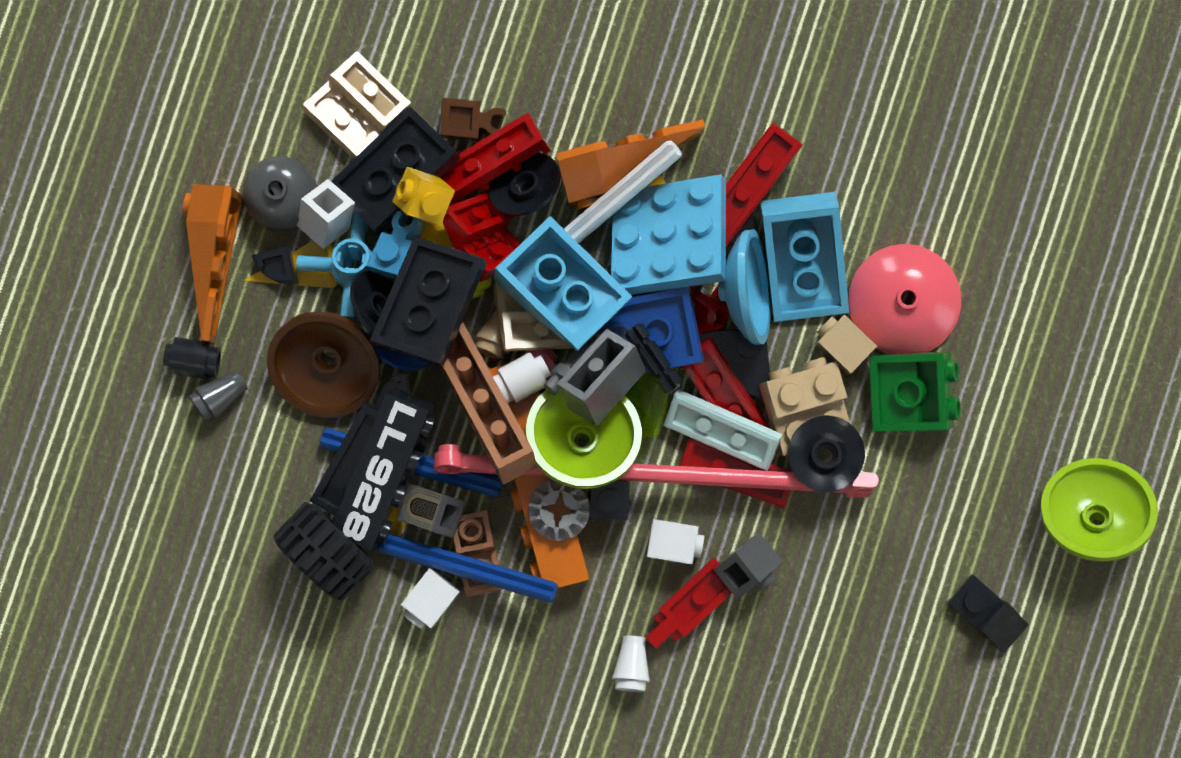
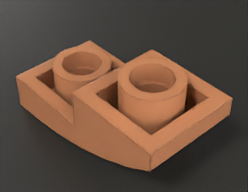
M487 510L461 515L454 535L456 553L499 566ZM462 577L466 597L503 590Z

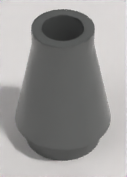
M235 370L229 375L195 387L196 392L191 394L189 398L206 422L212 417L217 419L248 388Z

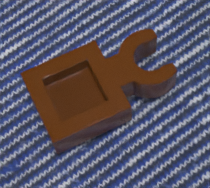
M443 97L441 101L439 135L442 138L477 141L479 131H483L486 136H489L499 130L492 127L491 119L495 117L504 118L506 110L492 108L487 113L480 112L481 101Z

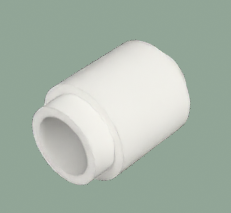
M529 352L498 369L499 373L493 376L508 404L513 400L518 403L545 388L544 384L547 382L545 378L551 376V373L541 355L534 358Z

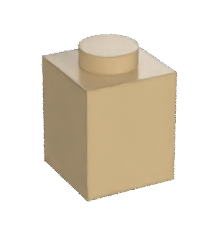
M845 314L838 321L832 316L816 332L822 338L815 345L833 362L837 361L838 367L847 376L877 347Z

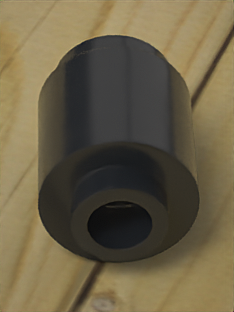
M175 337L172 344H166L163 365L169 366L170 374L199 379H207L208 376L217 377L221 362V347H215L211 342Z

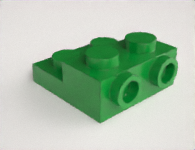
M951 351L869 356L873 432L948 430L954 427L955 420H960L961 403L959 398H953L952 382H958L959 365L957 360H951Z

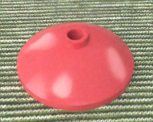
M911 244L892 245L873 253L855 272L848 292L849 315L851 321L877 345L875 349L884 354L929 352L942 344L955 328L961 311V290L953 270L944 259L933 251ZM908 291L913 294L914 302L912 305H905L902 302L901 295L903 292Z

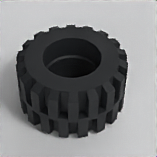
M304 502L273 535L275 543L326 594L333 599L344 601L375 568L373 561L359 545L351 542L332 524L333 520L314 504Z

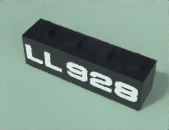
M395 387L387 391L332 523L351 542L370 551L373 550L379 541L385 543L394 524V522L388 520L393 507L399 509L408 491V487L403 486L404 480L408 472L414 474L422 457V453L417 451L422 437L425 439L430 437L437 418L431 416L435 408L434 404Z

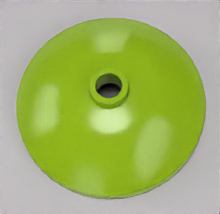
M545 390L530 409L525 435L534 451L536 465L544 474L568 487L592 489L616 481L630 469L640 449L642 429L638 413L625 395L596 427L568 409L560 390L556 395H552ZM579 438L585 439L588 445L579 447L575 444V440Z
M1088 458L1062 467L1049 479L1042 494L1041 518L1046 531L1062 549L1086 560L1114 561L1134 554L1148 542L1157 522V500L1148 482L1131 467L1110 459ZM1099 520L1102 522V524L1095 525L1090 521Z

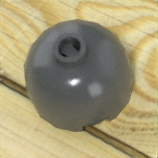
M287 156L269 157L258 162L248 172L243 185V202L249 215L260 226L274 232L289 231L298 227L301 199L317 188L318 185L313 173L300 161Z

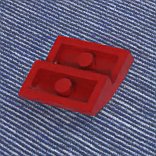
M489 191L449 206L442 221L455 249L482 257L487 264L479 282L494 277L495 268L521 244L507 228L513 216L505 215L494 207L490 200Z

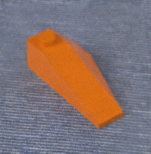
M704 120L661 128L652 133L653 138L646 139L645 135H629L615 143L616 146L610 148L606 141H601L556 153L557 165L560 170L569 207L577 206L578 211L586 210L664 142L671 140L680 149L704 133Z
M193 184L192 193L187 192L185 195L182 213L187 215L186 225L201 340L215 344L243 196L233 187Z

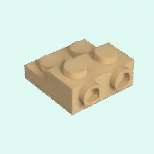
M825 357L804 362V371L792 374L790 367L768 373L770 381L759 383L771 429L783 434L777 448L779 457L788 455L789 443L794 432L801 424L811 418L830 415L850 423L843 400L848 397L837 361L827 364Z

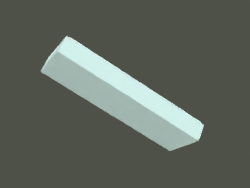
M680 389L674 394L663 425L765 471H768L771 467L783 435Z

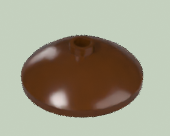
M308 312L291 318L276 332L267 353L268 373L272 384L280 396L299 411L316 417L336 418L357 411L372 397L380 378V358L375 345L370 341L369 335L348 318L330 312ZM329 350L333 352L335 357H328L324 351Z

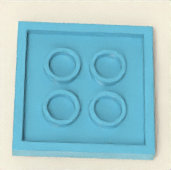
M722 174L646 186L613 214L611 276L630 295L725 281L726 181Z

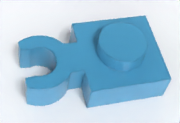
M397 211L392 218V227L394 229L392 234L381 232L366 265L370 271L396 279L413 237H418L422 233L424 222L414 217L412 223L404 227L407 217L402 211Z

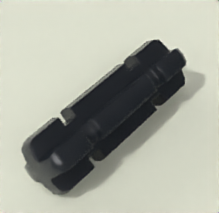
M641 323L636 324L625 333L626 339L636 346L643 364L652 377L656 376L658 378L656 383L663 393H671L682 384L681 378L675 370L671 371L669 368L671 366L670 362L656 342L648 338L650 333Z

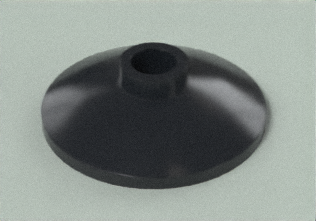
M538 152L521 162L522 169L518 172L511 168L491 180L489 196L492 204L499 212L508 216L528 215L544 207L554 197L560 185L561 174L558 165L549 155Z
M364 271L353 279L350 287V297L358 319L372 334L393 284L380 274Z
M817 416L805 421L794 432L789 443L788 460L791 470L802 484L816 491L834 492L847 487L858 477L864 465L865 447L860 434L849 422L836 416ZM822 448L829 449L832 452L831 461H821L818 457L819 450Z

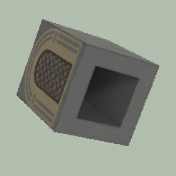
M409 483L408 491L400 506L401 509L397 520L454 538L465 501Z

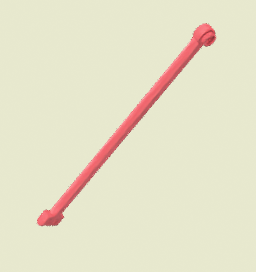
M440 445L439 451L434 455V470L439 473L458 474L473 472L497 474L487 455L461 453V447L458 445ZM633 463L630 469L617 479L618 481L816 491L802 484L793 472ZM538 466L523 474L527 476L548 477ZM860 472L850 485L834 492L845 493V497L867 498L878 485L879 478L874 473Z

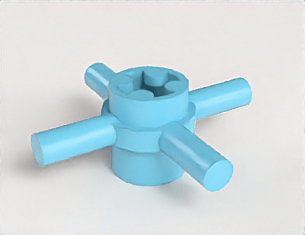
M356 212L353 213L350 239L339 242L333 250L332 257L298 255L296 261L297 270L331 272L336 282L344 287L340 315L351 321H355L356 314L350 297L351 283L358 274L370 271L366 265L372 254V251L364 244L367 224ZM354 260L361 261L360 267L357 269L352 268Z

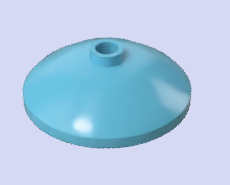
M752 229L744 230L736 239L726 260L725 281L718 282V293L720 300L726 301L731 319L743 336L752 344L760 345L766 342L770 328V284L762 241L757 231Z

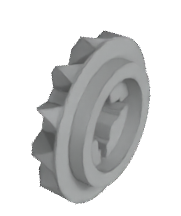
M550 480L540 485L534 491L528 505V512L531 524L540 535L551 540L561 541L570 539L583 530L589 519L590 506L588 498L582 489L568 487ZM559 493H563L564 506L570 507V510H576V514L563 515L561 521H559V526L555 527L554 514L548 512V510H543L542 506L555 505L557 499H559Z

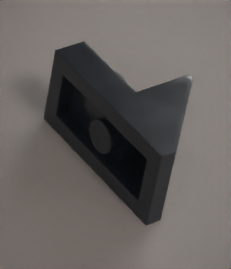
M970 574L946 601L949 606L1002 653H1005L1029 626L1006 600H1001L973 574Z

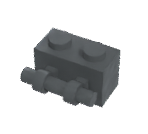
M606 329L602 334L597 332L578 351L574 349L572 355L563 364L558 363L551 371L552 377L544 384V387L552 395H556L560 390L568 409L597 427L646 370L636 346Z

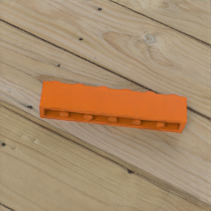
M505 365L490 368L489 371L492 376H495L499 373L498 369ZM539 391L518 403L515 400L508 403L524 434L526 433V423L530 409L540 396ZM521 475L515 479L517 488L510 491L516 512L523 510L527 525L520 527L526 549L531 547L534 549L537 562L530 564L533 576L553 581L558 585V588L589 580L578 534L567 540H551L540 535L530 522L528 505L532 494L540 485L552 479L545 476ZM559 493V499H557L555 505L542 506L543 510H548V512L554 514L555 527L559 526V521H561L563 515L572 514L570 507L564 506L563 493Z

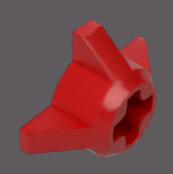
M718 286L711 295H704L696 290L692 299L695 303L694 311L699 335L721 329L728 320L729 310L726 301H721L719 298Z

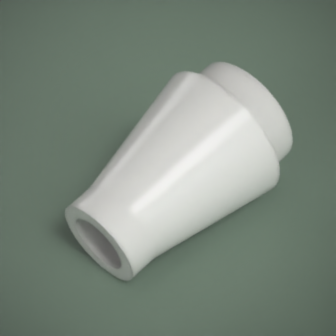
M623 636L621 650L612 680L615 681V690L645 692L646 683H650L645 637Z

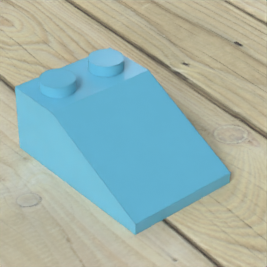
M829 192L761 201L774 322L849 313L840 209L836 193Z
M551 216L495 268L494 280L521 307L576 351L586 344L632 299V296Z

